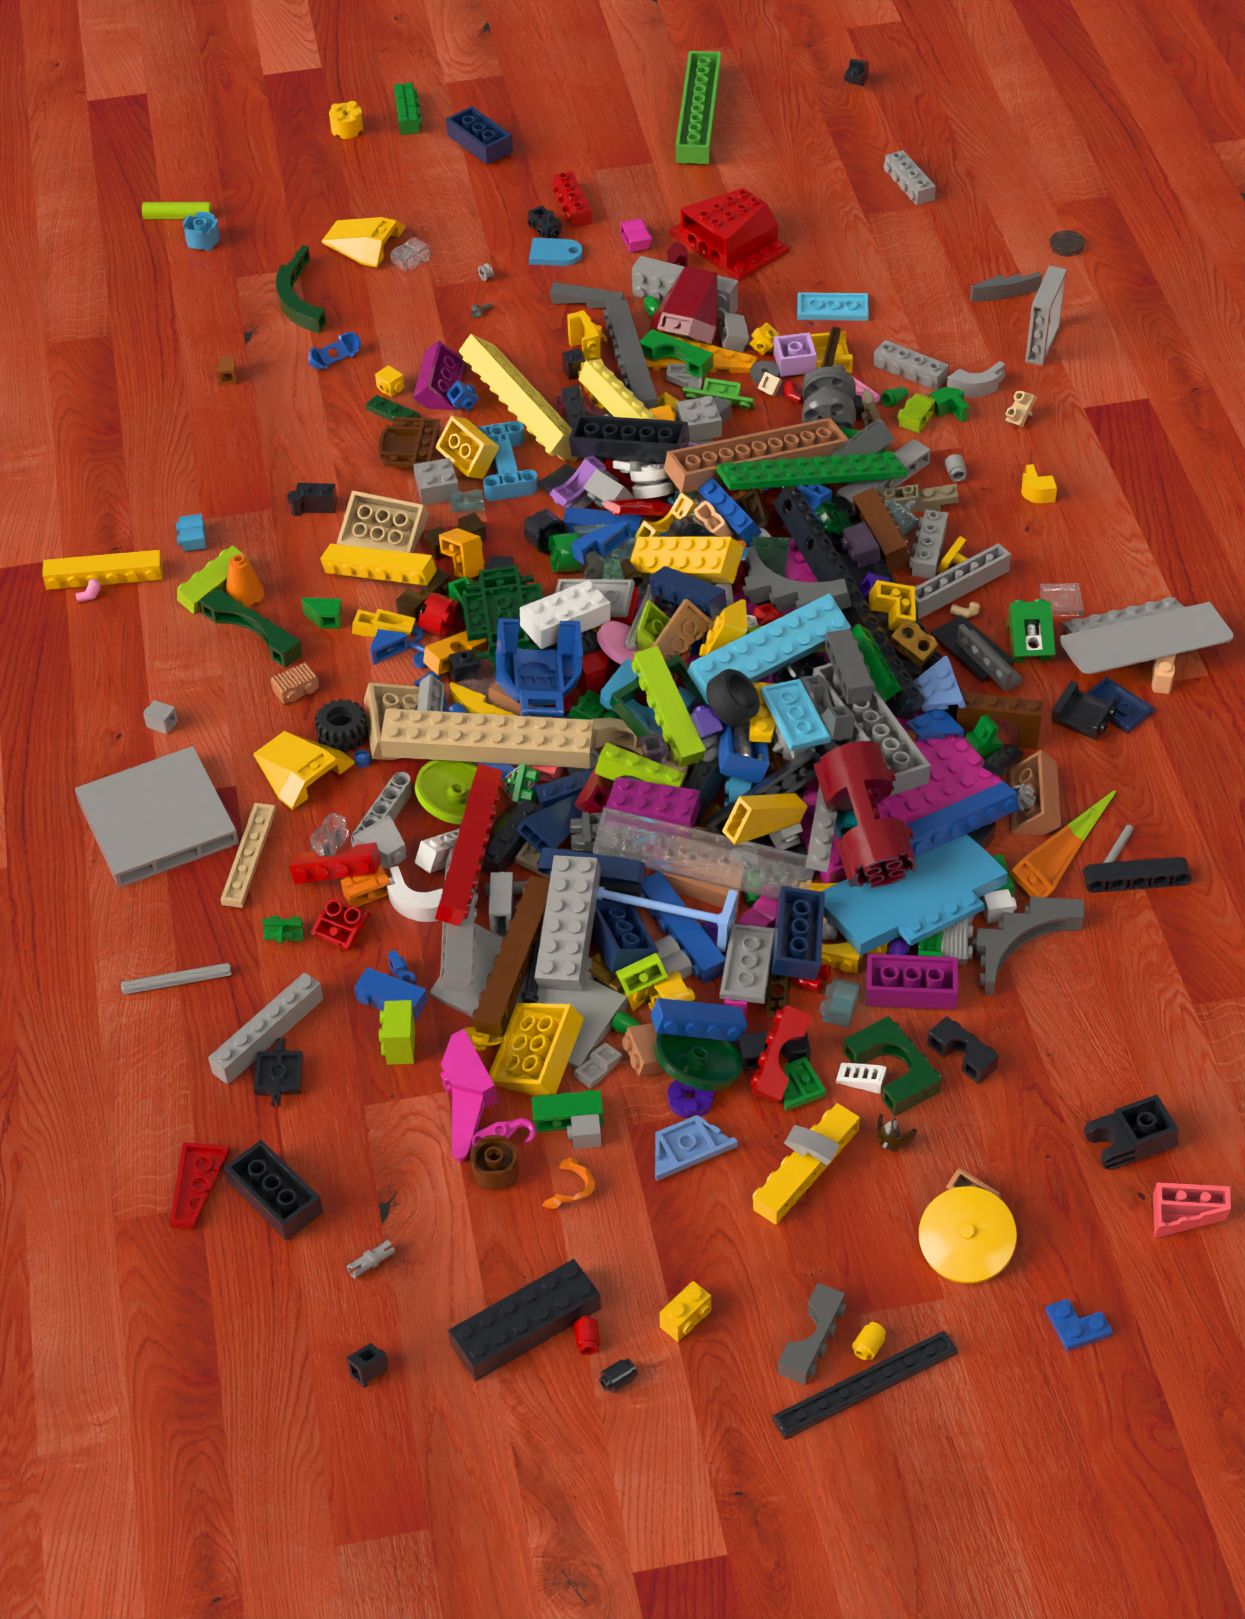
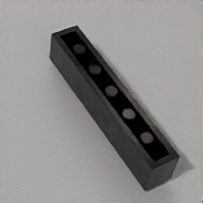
M807 749L741 796L793 793L817 776L813 764L818 763L821 759L816 751ZM738 798L704 821L713 837L720 842L728 838L722 830Z

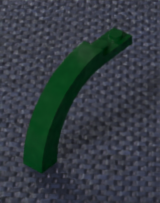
M302 245L288 265L282 264L276 276L278 302L286 317L296 325L309 331L320 333L327 323L325 309L304 302L293 292L295 282L310 262L309 246Z

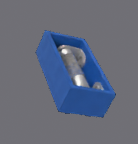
M720 720L723 728L722 731L717 733L720 773L759 784L769 767L767 742L749 741L750 720L737 727L730 726Z

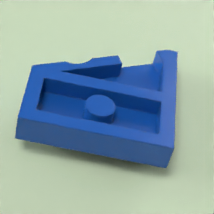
M944 709L928 711L906 722V728L918 741L931 738L945 739V735L957 734V737L964 736V729Z

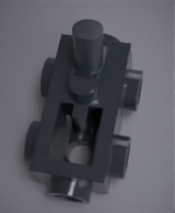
M543 205L528 211V225L531 229L535 228L540 237L557 238L561 234L562 223L554 216L555 213L553 211L547 210Z

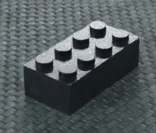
M262 1140L224 1167L228 1183L286 1241L323 1213L320 1196Z

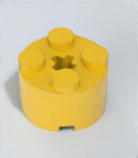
M355 101L331 105L329 117L333 135L336 136L337 134L340 135V138L349 139L358 136V132L364 130L362 110Z
M678 971L668 973L667 979L664 978L663 981L660 980L659 983L655 982V985L651 984V987L647 986L645 988V996H650L651 1002L648 1005L651 1011L657 998L691 1002L695 1000L694 992L691 988L686 987Z

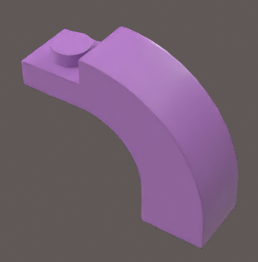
M593 455L587 457L573 476L563 485L554 488L549 495L554 498L558 505L565 506L566 508L572 507L587 493L583 487L594 471L597 469L603 473L607 467Z

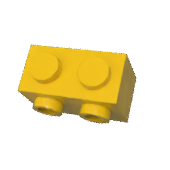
M692 1281L659 1312L660 1328L679 1342L699 1321L710 1313L711 1295Z

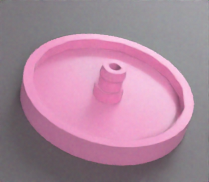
M608 621L602 625L597 633L600 647L611 659L622 665L626 658L633 661L634 653L638 652L637 646L635 649H627L625 644L631 627L621 622Z

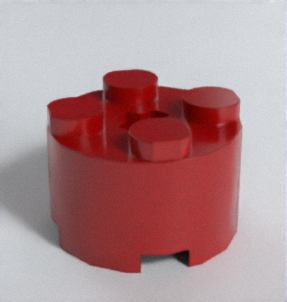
M432 592L424 602V604H427L424 614L420 613L419 628L447 638L450 627H455L457 624L458 616H456V612L460 602Z

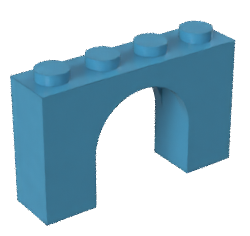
M627 658L601 690L600 704L613 711L615 710L610 705L612 693L639 677L632 670V661ZM679 686L677 689L690 715L696 706L697 698L692 692ZM634 699L625 704L645 728L663 738V729L661 725L658 726L656 723L653 708L640 705Z

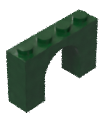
M890 1016L844 1039L843 1053L851 1063L864 1064L876 1057L889 1055L897 1057L907 1064L909 1068L907 1074L883 1087L882 1101L894 1116L940 1093L941 1074L938 1070L932 1068L927 1057L917 1050L913 1040L906 1037L902 1032L901 1026L894 1022Z

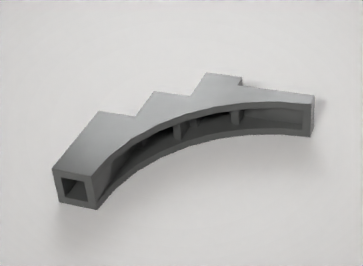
M755 547L747 548L748 557H745L748 569L751 568V570H748L749 576L745 577L746 586H743L745 597H750L752 605L771 600V604H776L777 610L780 612L794 607L799 609L830 593L840 609L852 606L845 579L812 583L784 578L763 564L757 555Z
M1030 897L1029 905H1025L1024 913L1004 912L1003 921L998 922V929L977 928L976 937H972L971 946L972 950H975V959H980V968H984V973H981L980 986H984V995L993 996L995 980L1000 968L1007 958L1020 946L1049 933L1082 930L1084 918L1083 900Z

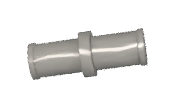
M386 1240L375 1249L365 1251L362 1257L347 1265L348 1272L358 1267L350 1275L355 1279L368 1269L378 1267V1263L395 1254L394 1247L384 1251L392 1244Z

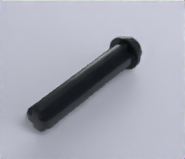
M539 939L536 940L533 947L525 991L521 994L523 1003H536L539 1000L537 995L539 986L535 980L540 947Z

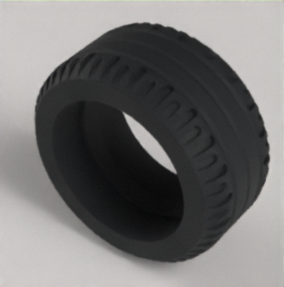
M725 669L707 683L706 696L708 703L715 715L724 723L735 727L741 726L759 712L760 700L758 693L749 678L742 672L735 669Z

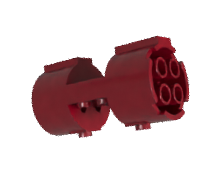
M857 741L841 745L826 753L818 763L813 764L828 810H854L858 826L849 830L842 839L836 840L850 887H862L864 884H871V888L889 885L906 878V872L909 870L914 871L917 868L916 857L910 841L914 839L911 826L906 827L904 820L897 818H880L877 803L887 798L895 790L892 782L896 781L893 768L888 769L882 747L873 741Z

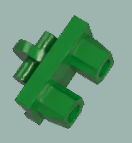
M519 764L518 772L512 771L510 779L504 778V782L509 783L508 791L513 792L511 801L518 802L525 799L534 802L535 791L527 789L529 781L538 782L540 777L539 771L532 769V766Z
M271 915L270 918H263L264 940H277L278 944H284V941H303V919L301 917L292 916L290 919H281L279 916Z

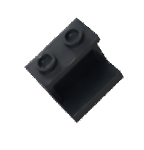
M1071 680L1052 709V722L1097 740L1100 734L1105 733L1110 718L1113 719L1117 713L1116 699L1111 697L1109 702L1082 692L1079 690L1078 683Z

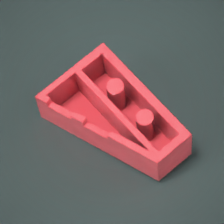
M1157 1182L1153 1192L1154 1238L1227 1220L1231 1210L1230 1186Z

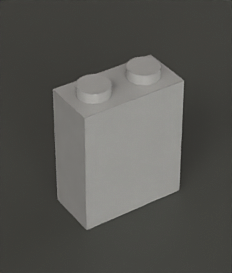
M513 872L491 873L489 900L490 930L499 936L506 937L509 921L515 915Z

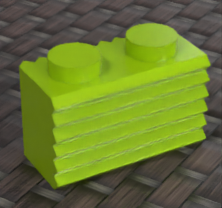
M915 393L912 399L908 398L905 408L900 409L897 416L899 427L920 433L934 414L935 399Z
M657 953L616 971L627 996L639 992V990H643L647 986L651 987V984L655 985V982L659 983L660 980L663 981L664 978L667 979L668 977Z

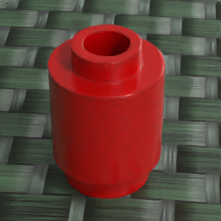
M591 1316L578 1318L574 1323L576 1348L579 1349V1353L582 1355L597 1353L601 1345L598 1321Z

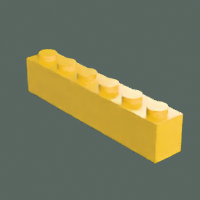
M330 544L320 558L327 574L426 586L437 571L432 555Z
M160 550L43 560L42 576L46 590L85 587L89 585L91 579H97L100 585L163 580V562Z
M837 1103L832 1109H828L824 1113L821 1122L818 1125H813L810 1130L840 1145L833 1157L834 1159L859 1131L860 1117ZM796 1151L790 1156L787 1155L783 1159L781 1167L769 1175L766 1184L762 1188H757L752 1197L753 1210L777 1225L828 1165H825L808 1152L804 1157Z

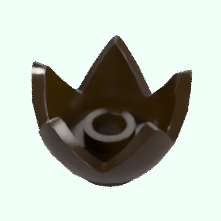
M879 1114L877 1137L881 1139L879 1144L882 1147L897 1152L898 1148L904 1149L913 1141L917 1129H912L900 1136L897 1119L895 1118L883 1126V1115Z

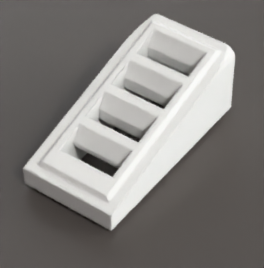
M841 1063L836 1083L880 1094L886 1077L887 1067ZM846 1071L850 1072L849 1077H844ZM855 1073L859 1074L858 1078H853Z

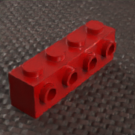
M573 171L553 175L552 191L553 193L556 192L557 201L561 204L562 212H565L567 222H570L572 228L592 224L591 208Z

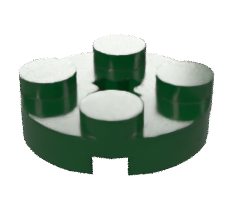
M824 501L815 510V514L823 521V527L828 533L834 532L843 537L851 527L848 517L842 510L838 512L834 509L836 507L834 503Z

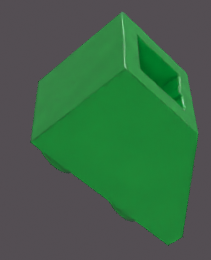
M302 598L304 615L320 629H340L343 616L341 598Z

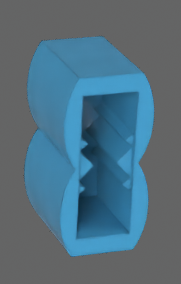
M202 513L179 516L176 529L180 535H177L178 546H182L183 552L206 548Z

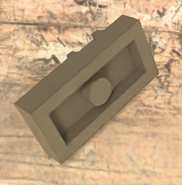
M870 389L863 391L865 399L862 400L865 412L861 413L865 427L880 419Z

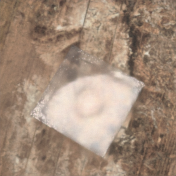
M1079 583L1039 585L1040 599L1051 601L1052 616H1083L1084 610Z

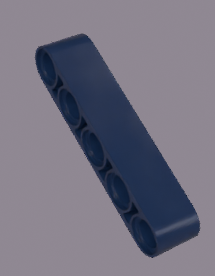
M555 848L541 849L537 870L543 874L551 875L554 855L597 858L601 867L600 881L642 885L646 864L642 861Z

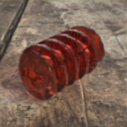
M771 487L762 493L770 523L763 526L765 528L778 529L782 527L783 520L773 505L781 493V489Z

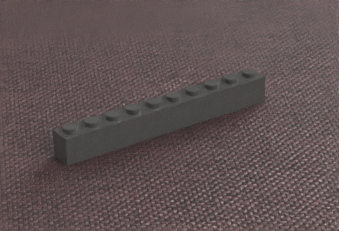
M627 300L606 302L603 316L604 320H606L607 330H609L610 340L612 339V348L615 349V358L618 361V368L621 371L624 386L633 392V395L648 410L658 407L657 396Z

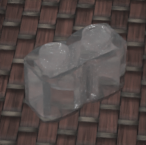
M416 237L409 239L404 245L398 246L390 253L392 264L404 272L415 269L418 264L424 263L431 256L430 246Z
M334 812L329 814L324 819L322 827L318 828L311 836L312 851H316L320 856H335L337 848L341 847L349 836L346 817Z

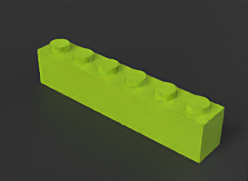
M655 646L635 652L631 662L632 670L640 678V687L647 694L649 707L654 709L656 723L658 726L661 725L663 729V738L671 747L673 760H677L679 767L703 760L706 750L659 647Z

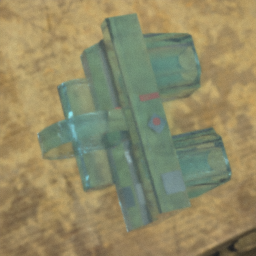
M477 489L469 492L453 491L449 493L451 513L466 511V514H470L469 511L485 510L483 490Z

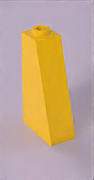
M795 793L739 796L722 832L734 845L800 823L808 806Z

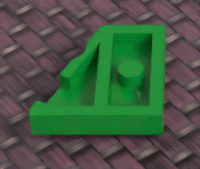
M806 1057L785 1064V1075L789 1078L785 1088V1111L826 1097V1090Z

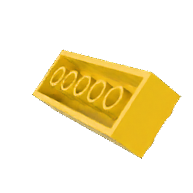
M637 537L630 560L643 573L644 583H649V577L663 566H667L707 583L733 584L744 547L732 537Z

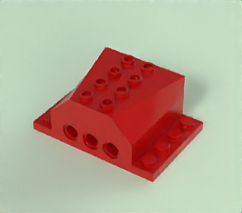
M745 188L680 208L681 223L669 229V234L735 280H738V282L783 257L790 251L789 246L778 240V224L767 203Z

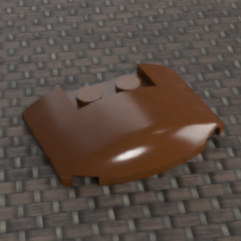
M395 417L393 425L387 424L379 439V455L384 466L414 468L413 464L432 461L436 441L439 436L440 419Z

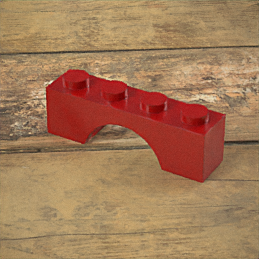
M374 842L355 845L349 851L335 856H320L316 851L295 853L289 867L294 884L376 874L382 860L377 843Z
M788 1005L781 1010H777L773 1022L776 1023L773 1031H769L765 1041L768 1046L758 1059L760 1068L758 1073L755 1072L750 1081V1085L753 1086L750 1093L773 1103L782 1100L789 1078L783 1073L779 1065L780 1049L785 1042L800 1040L805 1036L812 1015Z

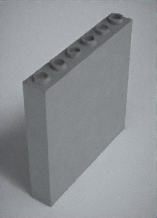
M193 746L75 788L79 805L118 888L239 844L236 829Z

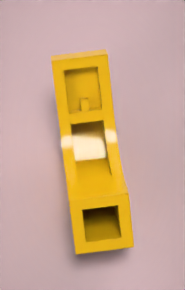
M680 493L672 509L663 519L657 522L643 521L634 537H657L668 531L670 525L675 520H679L684 516H691L698 503L687 494Z

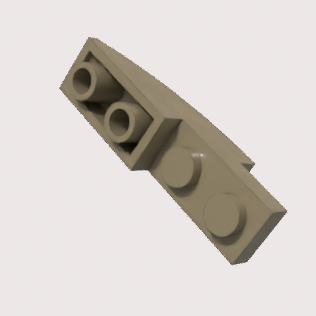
M918 484L880 490L885 501L883 503L884 506L899 511H941V505L959 502L957 484L920 490Z

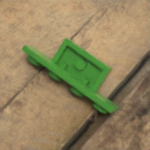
M705 378L703 390L686 387L682 389L683 396L687 400L708 396L715 398L718 396L732 403V406H738L744 410L755 409L753 398L740 396L741 383Z

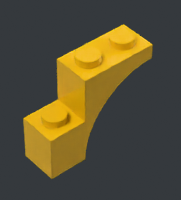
M849 942L834 945L822 944V965L829 964L832 968L858 973L863 955L860 956ZM890 942L865 954H887Z

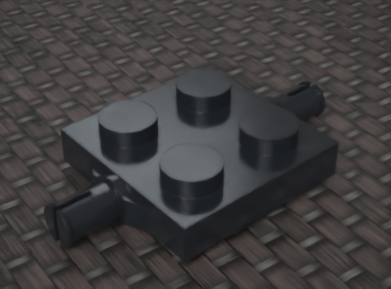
M280 1038L277 1039L276 1050L257 1052L254 1093L255 1095H272L271 1106L276 1107V1104L277 1107L281 1106V1095L301 1094L303 1051L285 1050L286 1039L281 1038V1040Z

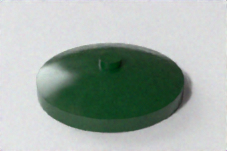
M660 1033L657 1034L654 1041V1055L660 1066L671 1077L692 1088L705 1091L724 1090L733 1086L742 1072L743 1062L741 1054L731 1041Z

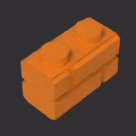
M381 865L376 874L346 877L341 880L343 894L351 907H359L387 896V886L391 885Z

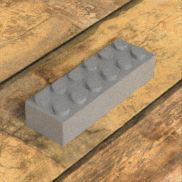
M640 256L632 267L633 296L642 299L652 296L662 302L684 267ZM717 275V318L721 319L724 312L735 314L738 309V280Z
M554 855L535 972V980L539 988L583 991L601 875V867L597 858Z

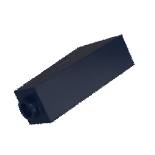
M580 793L527 816L515 830L540 853L542 848L557 849L571 834L570 819L582 818V812L574 806Z

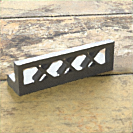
M964 624L958 626L957 644L1005 692L1022 684V677L974 630L970 631Z

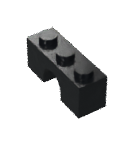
M946 1016L928 1032L927 1045L943 1058L955 1051L966 1055L963 1058L961 1071L977 1084H980L997 1069L999 1055L991 1047L984 1045L975 1035L967 1032L958 1022L951 1020L949 1017Z
M807 1030L805 1036L800 1040L787 1041L782 1045L779 1053L786 1057L787 1064L804 1057L810 1063L811 1048ZM769 1031L738 1036V1050L743 1062V1071L760 1068L758 1059L768 1046L765 1041Z

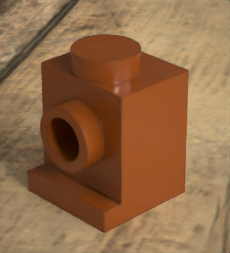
M234 356L220 357V365H217L219 386L237 384Z

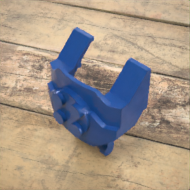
M499 618L495 652L496 683L507 695L521 704V716L546 715L563 718V698L575 688L581 675L583 649L580 621L559 622L557 651L555 649L528 650L518 648L519 619ZM554 704H555V706H556V708H554V707H529V705H554Z

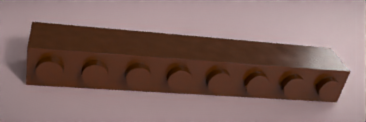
M530 876L528 883L523 886L521 901L517 902L515 916L509 921L507 936L503 937L501 951L499 955L495 956L494 968L492 973H489L487 976L485 991L480 993L478 1008L472 1013L471 1020L478 1033L502 1037L529 969L534 944L537 939L540 940L550 883L549 879Z

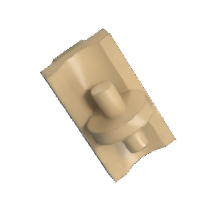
M1016 391L1014 404L1005 413L1007 416L1005 421L1023 427L1027 417H1032L1033 415L1030 410L1037 397L1023 391Z

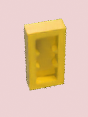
M959 536L942 559L937 572L943 573L948 570L952 563L958 565L968 560V558L960 554L966 539Z

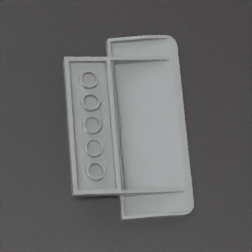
M1172 597L1156 602L1149 601L1139 606H1128L1126 609L1110 610L1108 613L1100 615L1092 614L1087 618L1072 619L1069 622L1063 623L1064 631L1067 635L1060 636L1061 645L1080 671L1087 674L1233 640V632L1210 602L1184 607Z

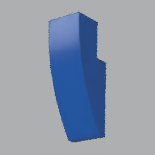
M624 521L608 525L571 543L574 559L585 565L597 555L603 558L632 538L630 522Z

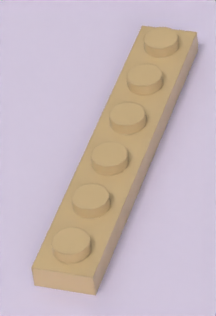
M254 803L221 897L222 905L243 908L276 812L275 805Z

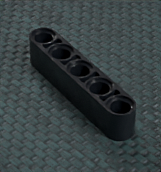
M1184 857L1090 864L1083 868L1082 871L1086 888L1091 893L1183 886L1192 880L1188 862Z

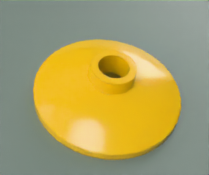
M475 1027L464 1028L471 1043L477 1050H485L487 1046H493L503 1041V1035L502 1037L478 1033Z

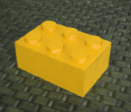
M451 416L435 448L446 458H450L451 462L466 476L483 479L499 446L468 419Z

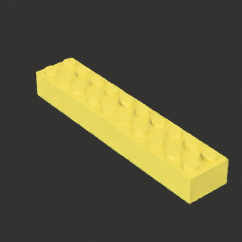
M470 334L459 350L463 360L472 366L471 369L475 373L481 375L480 379L484 383L491 386L489 389L500 396L498 399L509 406L508 410L518 416L517 420L527 426L526 430L537 437L535 440L546 447L545 451L551 456L557 455L563 461L575 462L578 457L571 456L569 443L572 428L494 344Z

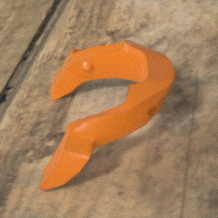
M570 1157L561 1161L559 1167L560 1169L572 1170L580 1175L585 1181L584 1190L577 1192L574 1196L555 1194V1197L544 1201L543 1207L555 1209L561 1203L580 1201L593 1192L595 1181L589 1169L578 1165V1160Z

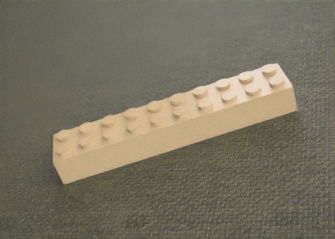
M386 709L380 744L382 757L590 768L594 728L593 720Z

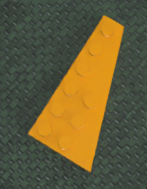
M668 335L712 352L713 368L710 372H717V369L727 370L729 373H750L751 366L757 362L756 356ZM645 357L647 367H653V370L668 368V363L685 364L677 358L668 357L654 361Z

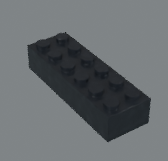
M580 414L577 415L569 437L571 456L590 457L593 455L599 459L665 463L667 451L686 448L690 440L688 422Z
M572 1259L449 1329L450 1345L476 1382L573 1326L578 1318L590 1316L601 1309L600 1293L576 1260Z

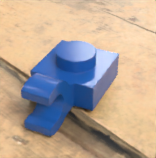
M396 950L388 952L389 966L395 978L403 981L410 980L415 985V975L410 971H406L407 964L404 957H399Z

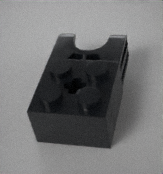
M1154 1095L1115 1109L1112 1114L1090 1121L1084 1128V1135L1091 1143L1106 1141L1113 1144L1104 1149L1101 1155V1164L1105 1169L1111 1170L1178 1146L1179 1129L1159 1096Z

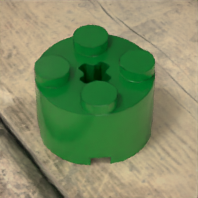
M578 532L555 534L549 537V551L552 554V557H549L554 573L582 571V563L574 559L571 543L580 538Z

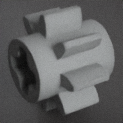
M1022 783L1012 788L1018 794L1019 809L1021 811L1029 809L1034 805L1036 797L1032 795L1035 792L1032 787Z

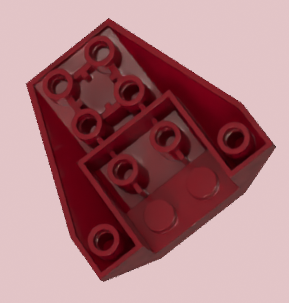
M685 266L655 311L649 331L653 329L660 333L690 337L697 342L712 345L717 331V273Z

